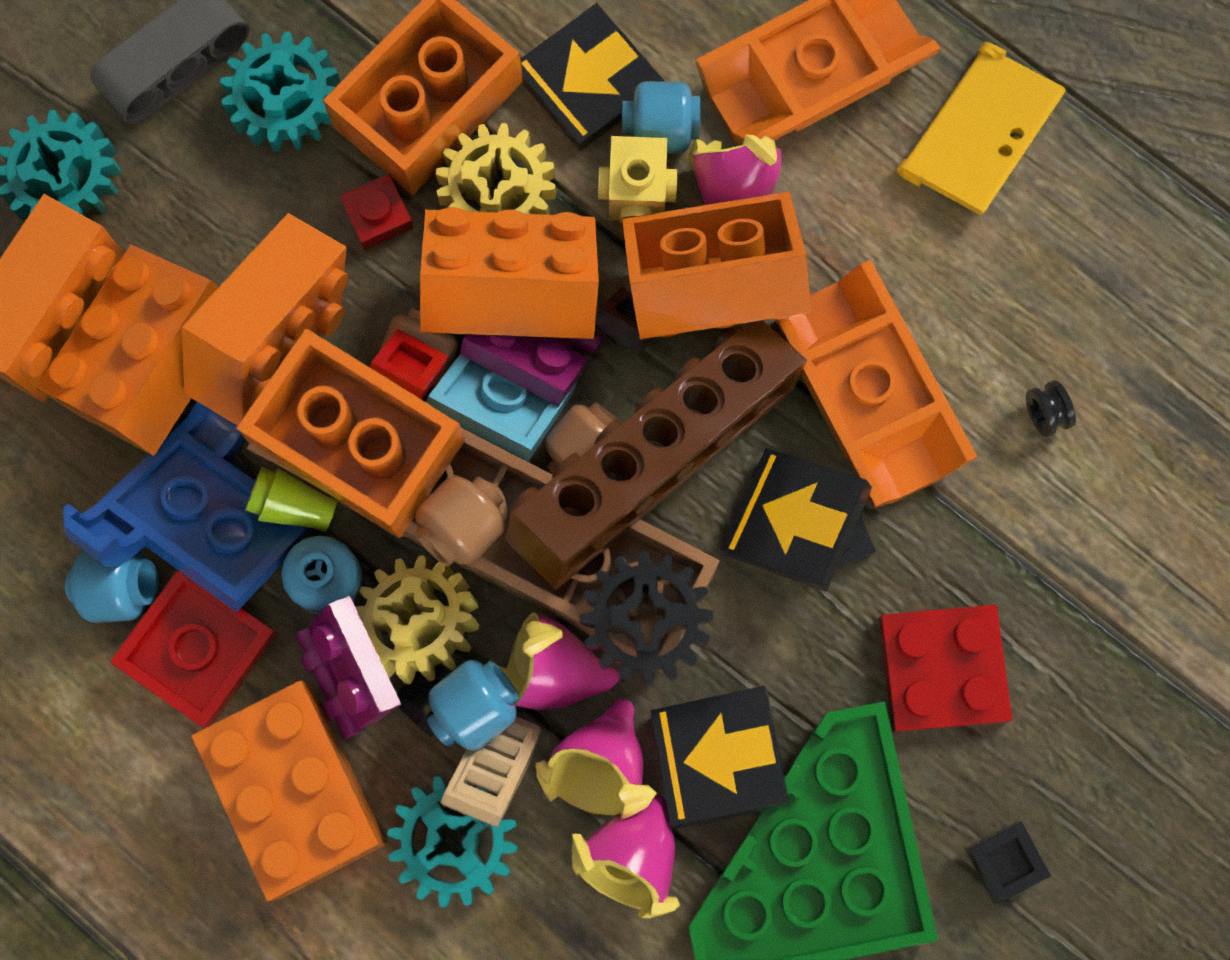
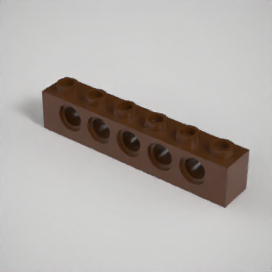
M763 320L749 322L740 330L736 326L731 327L718 339L713 347V352L702 360L697 356L690 359L677 373L674 383L664 391L660 388L651 390L637 405L635 414L624 423L615 420L607 425L596 438L594 446L585 454L580 456L578 453H573L556 468L552 475V480L540 490L531 487L524 491L509 509L511 516L505 541L555 590L558 589L790 394L796 386L807 359ZM689 409L697 410V411L701 412L702 414L694 413V412L690 411ZM648 441L659 442L664 447L654 446L650 444ZM605 474H617L624 478L625 481L612 480ZM562 508H576L580 510L584 514V516L569 515L566 512H564Z

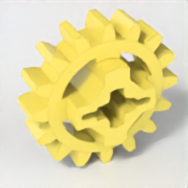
M501 123L497 135H489L486 126L481 124L478 126L479 138L472 141L467 135L461 133L458 135L461 150L457 152L453 149L445 148L443 151L445 163L449 168L436 169L438 184L444 186L436 191L441 206L479 212L467 204L461 195L463 193L466 195V199L477 201L481 206L480 212L498 213L503 210H513L519 206L515 210L524 214L549 215V206L544 200H554L556 198L555 184L549 182L555 178L553 162H543L546 159V149L542 143L529 148V132L525 129L516 138L509 137L508 125L506 123ZM512 157L521 161L527 168L517 167L512 161ZM501 169L503 180L499 182L498 189L494 190V196L491 199L489 187H493Z
M423 555L418 556L414 568H408L404 561L399 558L395 560L394 574L388 576L380 569L375 571V577L379 584L375 589L361 586L359 592L367 602L365 606L355 608L388 678L396 672V675L405 684H411L415 672L420 671L428 681L435 680L434 666L440 663L452 671L456 665L451 654L456 649L462 652H469L472 648L463 637L464 633L479 630V623L472 614H469L479 607L478 602L471 592H467L470 586L460 573L454 574L449 566L438 562L433 568ZM435 589L447 596L449 606H444L434 594ZM381 632L388 633L390 640L395 644L394 650L385 646Z

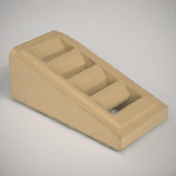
M516 717L515 721L483 748L477 751L466 749L443 795L441 804L498 827L531 763L541 735V728L534 723ZM466 783H470V784H472V785H474V786H477V787H479V788H482V789H484V790H487V791H489V792H492V793H494V794H496V795H498V796L496 797V796H494V795H491V794H489V793H487V792H484V791H482V790H479V789H477V788H474V787H472V786H469V785H467Z

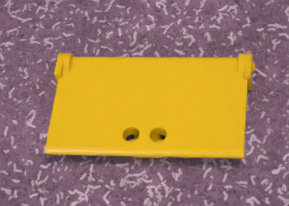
M984 42L981 45L974 62L908 158L903 159L896 169L902 178L919 187L923 183L979 215L984 214L1066 92L1065 88L1006 57V50L990 42ZM1012 133H1019L1022 138L1020 139L1018 136L1011 137L1010 135Z

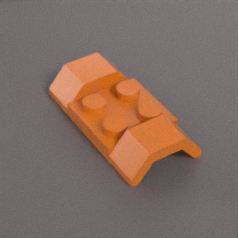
M808 0L696 59V67L708 102L734 144L740 146L743 145L745 135H754L759 139L767 136L775 141L793 130L799 132L889 84L896 75L938 54L940 47L935 39L917 33L896 0Z
M871 259L857 266L837 283L811 294L810 313L792 315L785 319H774L784 339L807 359L801 376L845 460H849L857 477L866 479L872 486L868 498L873 508L894 503L936 483L978 457Z

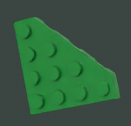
M885 701L827 712L823 715L785 774L791 806L761 811L688 924L694 960H847L938 941Z

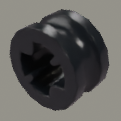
M1053 380L1045 385L1044 391L1032 388L1026 392L1025 399L1029 415L1042 436L1050 437L1054 435L1057 426L1065 430L1075 426L1076 414L1072 400L1059 381Z

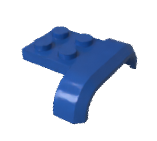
M197 401L185 420L166 437L155 456L147 455L96 505L83 513H80L70 504L63 508L64 531L67 539L105 567H115L126 562L146 546L235 612H238L283 564L291 548L312 533V528L257 521V514L245 511L255 480L229 462L238 453L246 439L236 429L237 425Z

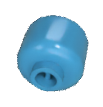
M641 82L634 91V101H623L622 132L623 134H633V137L667 138V154L684 153L690 147L691 140L700 139V96H692L690 87L684 82Z
M320 535L303 539L292 547L284 559L281 572L284 590L291 600L311 614L317 615L330 603L350 596L352 602H354L360 593L359 589L363 581L360 562L353 552L334 537ZM327 565V573L325 575L323 568ZM319 576L321 578L319 581H312L315 577Z
M83 551L75 559L71 571L67 574L65 580V592L68 600L73 603L74 608L82 618L92 623L129 621L140 618L147 611L149 605L155 601L159 589L157 569L153 562L147 559L141 551L126 562L115 567H105Z
M467 660L431 689L428 699L433 714L427 718V721L434 734L446 746L450 747L456 742L467 750L477 751L515 721L517 712L514 703L519 699V694L506 674L492 661L483 665L474 660Z

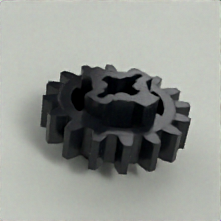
M641 551L638 565L630 567L622 555L616 557L618 572L612 577L603 570H599L596 573V579L602 587L600 593L586 590L584 592L583 600L590 606L595 607L594 612L580 615V626L595 628L596 631L595 634L584 641L587 650L603 648L605 653L599 661V667L602 670L609 668L615 662L622 666L620 681L626 683L632 676L633 671L642 672L645 686H652L655 671L663 670L665 676L670 681H673L677 678L675 663L678 660L691 667L698 661L690 646L692 644L707 646L710 636L704 631L699 630L698 624L712 621L713 611L698 609L697 605L707 596L708 590L706 586L693 589L688 586L694 571L690 566L681 570L678 574L672 572V555L666 554L659 566L650 564L648 552ZM634 581V592L623 604L607 607L611 597L618 589ZM656 581L671 587L684 604L682 602L670 603L657 591ZM643 592H646L648 595V605H651L653 615L663 617V620L654 623L653 632L650 633L649 638L650 645L645 644L644 632H641L640 623L629 621V617L636 616L639 613ZM686 629L680 643L673 650L659 657L660 641L669 632ZM608 632H612V634L623 633L636 645L637 657L631 656L619 649L611 640Z

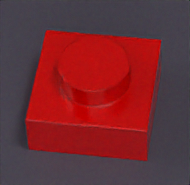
M390 174L339 195L364 250L414 228Z
M397 329L373 359L370 368L422 400L443 372L448 356L404 331Z

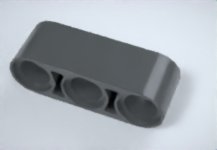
M178 0L103 56L91 71V83L125 122L137 123L143 121L234 53L247 39L249 25L227 0Z

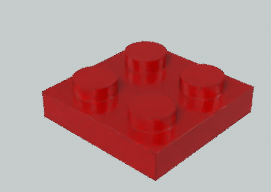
M177 570L111 659L110 663L205 729L214 724L278 633L242 608L235 612Z
M997 605L882 614L878 617L892 732L1013 721Z

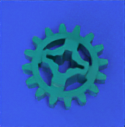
M288 31L284 32L280 43H273L268 33H264L261 38L262 47L255 49L252 45L245 42L242 44V48L246 58L243 61L229 58L227 61L234 77L221 78L220 84L225 94L228 95L221 99L226 113L232 116L230 120L235 130L239 134L247 131V136L252 145L257 147L265 138H268L273 152H279L283 140H290L297 151L302 149V136L309 134L311 138L319 141L322 137L317 126L321 122L332 125L323 99L341 80L337 69L331 68L332 62L328 52L325 49L316 52L311 38H304L297 46L291 33ZM298 65L310 71L316 80H311L310 75L307 73H299ZM248 103H253L255 109L264 110L265 119L252 112L248 107Z
M49 110L47 123L40 124L31 115L27 117V124L30 130L24 134L13 128L9 131L15 144L12 148L0 147V156L7 163L0 166V181L3 184L0 187V196L8 204H11L10 209L22 221L28 218L43 194L87 217L86 212L91 208L104 214L107 209L100 198L103 194L117 195L118 189L108 177L121 174V168L112 158L117 153L116 149L108 138H104L103 132L96 123L91 122L86 125L79 114L72 112L66 122H64L55 110ZM55 159L59 162L58 167L60 172H58V174L62 180L61 183L57 181V174L55 171L58 169L54 163Z
M441 776L433 777V793L428 795L426 791L416 786L411 791L417 804L413 808L402 805L396 807L395 811L400 817L405 819L403 828L388 829V836L401 840V849L389 854V861H405L407 869L402 872L398 880L401 884H404L416 878L420 882L416 898L424 900L435 890L439 892V906L446 908L452 900L453 893H459L464 905L468 906L474 903L473 888L479 886L488 895L496 891L490 879L494 872L498 875L509 876L512 870L501 859L504 853L518 852L519 845L505 841V832L513 830L518 825L516 820L506 819L501 820L497 827L469 815L464 817L450 815L440 803L447 789V784ZM476 787L477 789L482 790V791H484V792H487V793L489 792V791L484 790V789H482V788ZM423 818L422 821L428 827L426 845L416 854L415 832L420 819ZM476 822L475 826L467 831L468 835L462 840V845L466 851L461 856L456 851H449L438 854L432 859V855L441 849L440 845L446 840L442 832L445 826L452 830H459L463 827H469ZM491 826L493 848L485 864L483 858L478 853L480 836ZM441 865L456 866L462 875H465L467 880L449 882L438 879L430 873Z

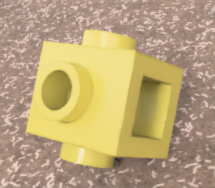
M611 136L610 167L599 166L598 200L609 201V220H620V223L623 224V218L664 212L665 203H676L677 169H666L667 138Z

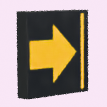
M595 3L520 59L523 77L522 84L579 151L583 150L622 120L623 101H634V91L638 84L645 81L664 82V79L598 3Z
M765 448L720 551L727 557L827 592L872 486L866 479Z
M765 686L650 710L672 828L678 829L791 806L768 691Z

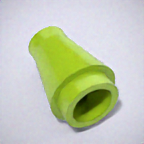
M261 466L245 511L257 514V521L314 528L326 532L333 517L337 499L324 495L278 466L275 471Z

